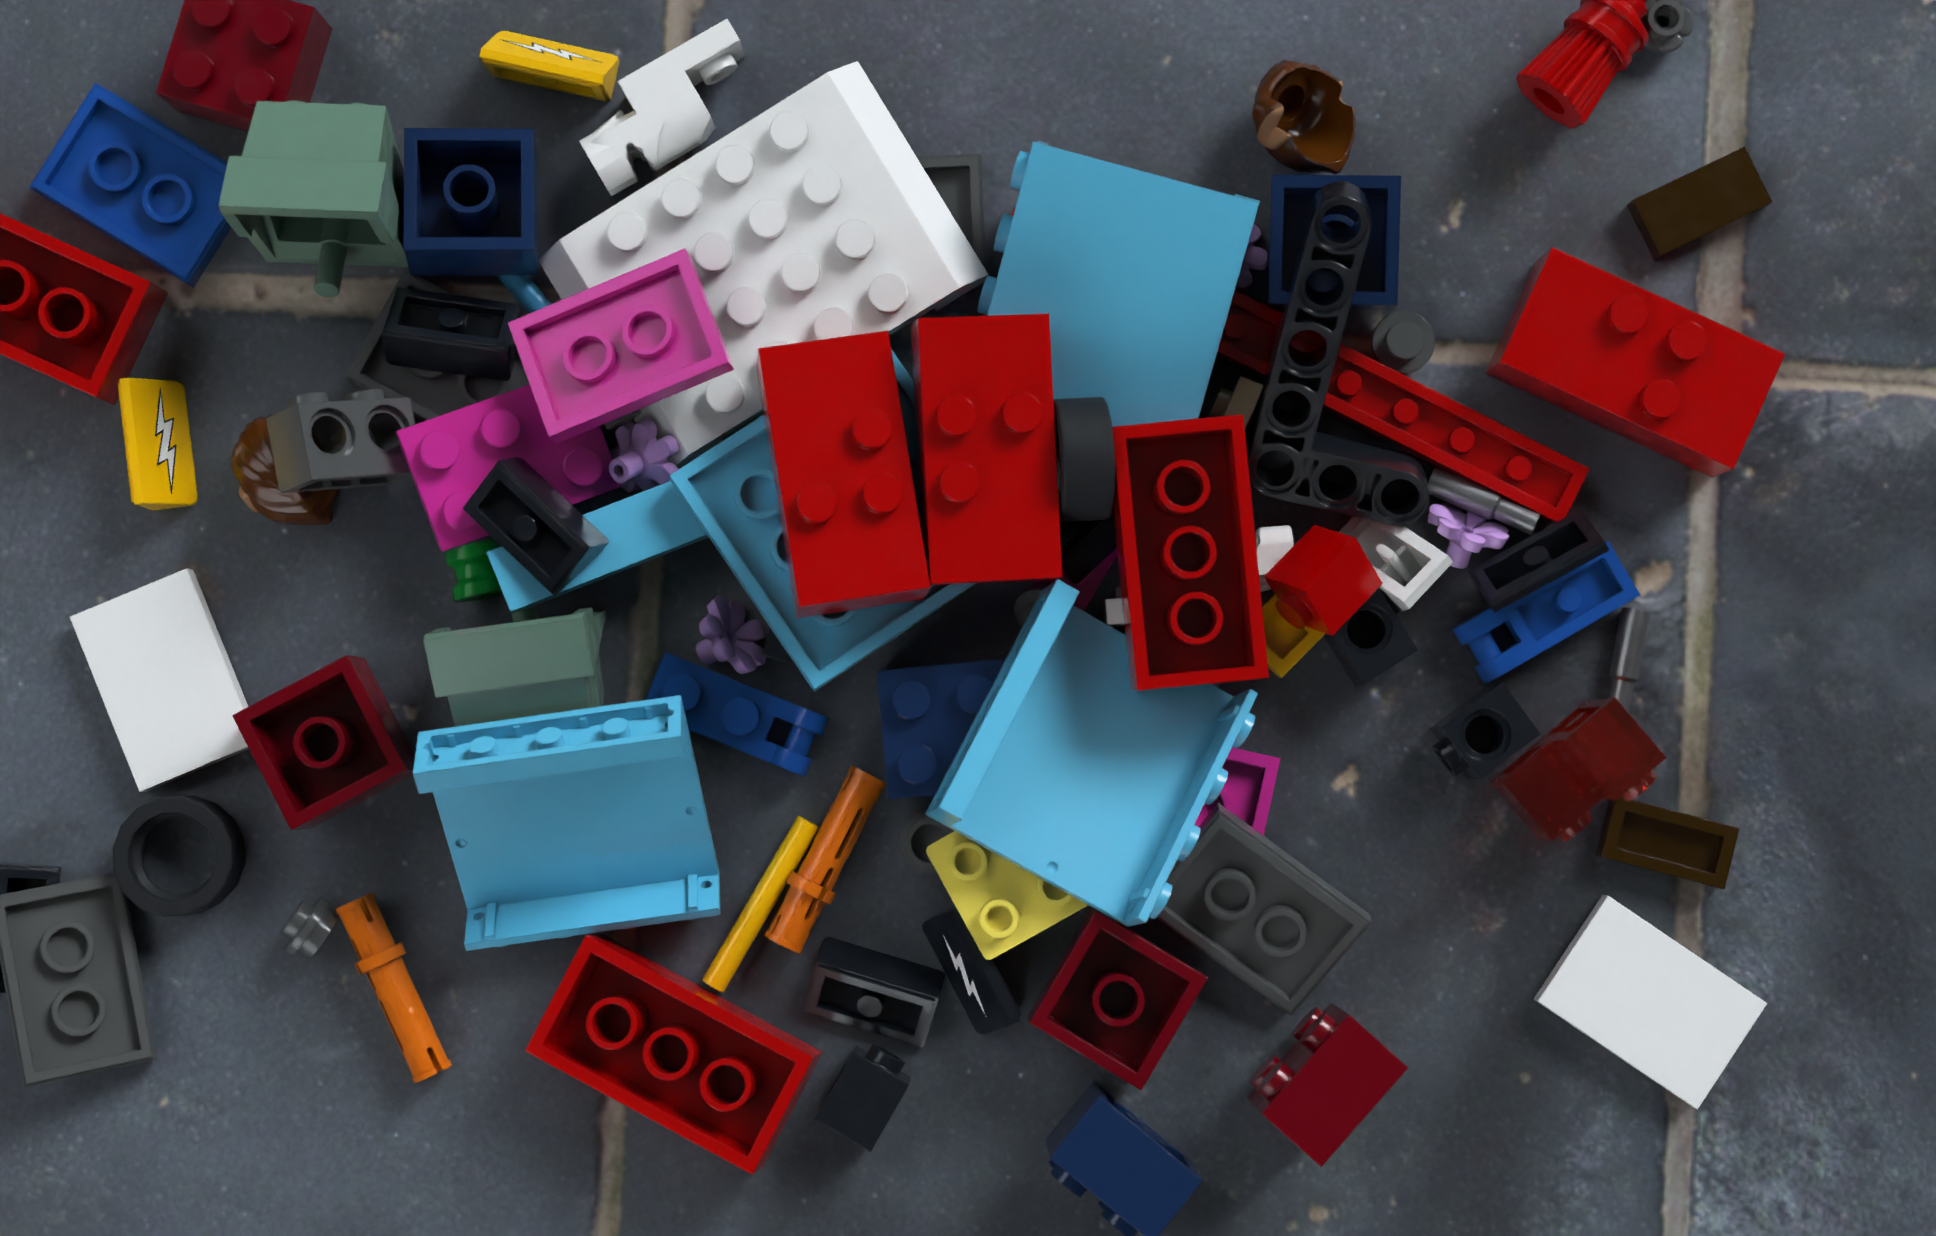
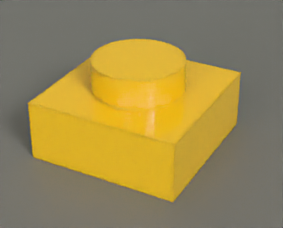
M1274 594L1262 606L1268 668L1280 679L1325 633L1309 627L1298 629L1288 623L1275 607V602L1278 598Z

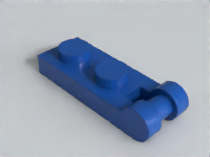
M1605 541L1609 548L1608 552L1495 613L1488 608L1452 629L1461 646L1468 644L1479 664L1474 668L1483 684L1502 676L1640 596L1609 541ZM1505 623L1516 644L1500 651L1489 631Z
M667 652L664 653L646 697V700L681 695L688 730L805 777L813 760L807 757L816 733L823 735L829 720L828 717ZM776 718L793 724L784 747L767 741Z

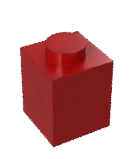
M1313 525L1264 576L1278 598L1275 602L1277 611L1288 623L1298 629L1309 627L1331 636L1383 584L1355 537L1317 525Z

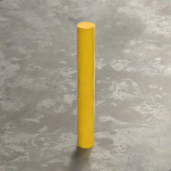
M800 815L796 817L702 979L703 982L720 992L725 991L787 885L786 881L791 871H795L818 832L819 826Z

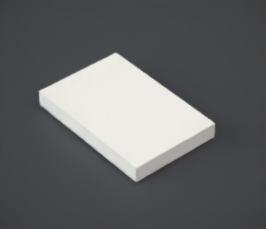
M186 568L70 616L139 792H147L249 749L232 715L247 708L248 704L194 570Z
M1608 895L1601 896L1533 999L1697 1110L1767 1005L1765 1001Z

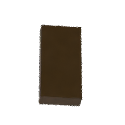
M1743 147L1632 200L1627 204V207L1653 259L1656 260L1767 207L1772 203V200L1746 148Z
M1610 795L1595 856L1710 887L1725 889L1740 828L1625 797Z

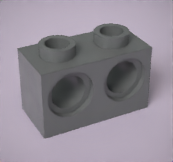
M370 389L350 393L345 396L346 401H329L328 393L326 392L305 393L289 398L290 407L266 418L280 494L392 485L412 477L395 433L398 430L415 425L410 397L384 398L383 390ZM368 429L374 435L376 445L371 440ZM312 432L319 439L321 450L314 443Z

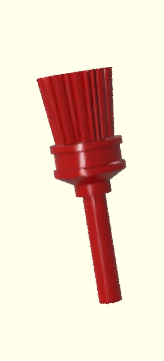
M1581 0L1578 10L1569 14L1563 23L1564 30L1517 74L1516 80L1518 81V88L1521 89L1520 93L1530 99V102L1542 111L1545 116L1550 117L1553 121L1556 120L1560 125L1570 129L1573 127L1577 128L1580 124L1584 125L1616 73L1625 71L1632 62V56L1637 51H1641L1648 43L1649 36L1641 22L1647 13L1645 4L1648 0Z

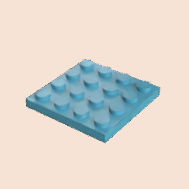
M892 350L920 519L913 379ZM764 415L670 475L671 483L814 692L976 584L930 585V590L925 599L796 618Z

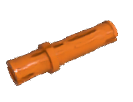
M852 765L848 769L849 772L842 783V787L822 822L798 872L791 871L786 881L791 886L777 915L764 935L773 942L798 954H801L809 933L825 903L831 905L836 895L832 889L856 844L874 804L887 784Z
M371 892L336 908L335 911L340 916L360 960L354 963L358 974L366 973L413 1076L412 1080L414 1083H417L437 1074L438 1071L451 1067L452 1063L446 1056L401 957L407 952L402 942L395 944L375 900L376 896L374 892Z

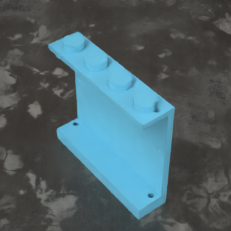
M1041 141L1033 142L1030 153L1020 151L1015 162L1010 188L1020 191L1013 216L1008 214L1002 215L994 243V251L1003 253L997 278L987 275L980 295L977 312L987 316L1049 313L1053 400L1103 397L1109 408L1112 427L1198 419L1260 201L1237 194L1234 196L1048 146V143Z
M1056 579L1040 592L925 815L1121 924L1130 927L1146 923L1149 917L1152 919L1157 918L1168 902L1172 892V885L1166 881L1176 861L1183 862L1189 856L1199 838L1201 829L1194 824L1204 803L1211 805L1226 783L1228 771L1222 767L1231 748L1238 749L1252 730L1255 715L1249 713L1258 693L1248 689L1236 696H1232L1211 683L1138 691L1131 690L1126 635L1074 606L1073 604L1080 591Z
M681 695L418 732L413 776L419 794L433 792L467 907L464 939L466 951L721 915L720 872Z

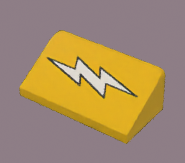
M509 31L496 33L481 48L479 58L492 77L605 102L611 100L620 63L618 56Z
M119 379L120 383L117 384L131 502L134 505L152 511L195 505L198 501L185 387L182 383L168 380Z

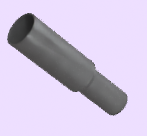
M1439 467L1434 469L1429 479L1428 489L1430 495L1487 520L1495 519L1532 535L1540 518V514L1507 501L1500 494Z
M1627 607L1621 608L1609 674L1612 681L1605 714L1606 720L1627 723L1634 683L1638 681L1650 617L1649 611Z

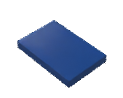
M94 83L29 186V189L193 288L232 228L221 214L218 206L228 162L97 83Z

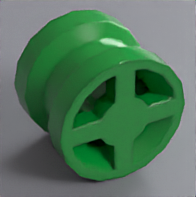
M496 540L463 545L444 552L446 565L452 568L455 573L456 584L451 589L455 603L471 602L503 595L487 552L501 547Z

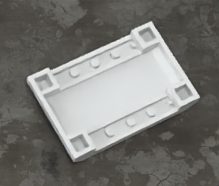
M858 61L829 71L565 235L538 260L563 300L684 248L690 254L734 370L641 408V414L634 418L636 423L643 418L651 419L657 427L655 438L657 440L666 435L675 437L679 444V452L667 458V462L673 463L678 469L722 442L723 438L764 413L756 368L758 348L887 330L890 336L935 308L938 311L982 284L988 275Z

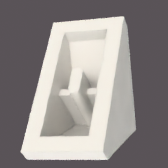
M1353 516L1339 531V533L1355 537L1382 581L1383 584L1379 589L1395 614L1410 609L1453 563L1446 553L1405 526L1389 525Z

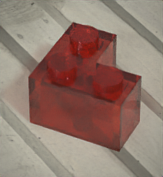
M1615 697L1587 700L1582 702L1508 765L1490 783L1539 840L1553 841L1559 836L1565 842L1577 835L1592 821L1593 817L1588 810L1600 800L1613 801L1623 796L1626 801H1631L1648 789L1658 778L1652 770L1667 757Z

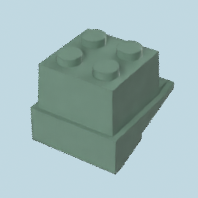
M295 100L286 102L257 101L242 156H229L218 205L221 214L238 237H247L266 262L318 264L314 291L318 295L328 298L336 297L340 292L344 265L408 267L404 253V170L387 107L364 103L326 104L304 103Z
M535 605L512 614L513 622L455 631H450V627L437 628L424 635L423 642L435 697L447 696L455 727L603 706L605 694L599 647L604 622L608 620L606 610L593 611L592 608H584L569 615L539 619Z

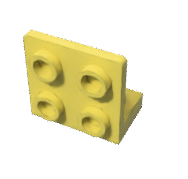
M956 831L937 840L926 848V853L983 957L987 960L999 956L1088 906L1084 902Z

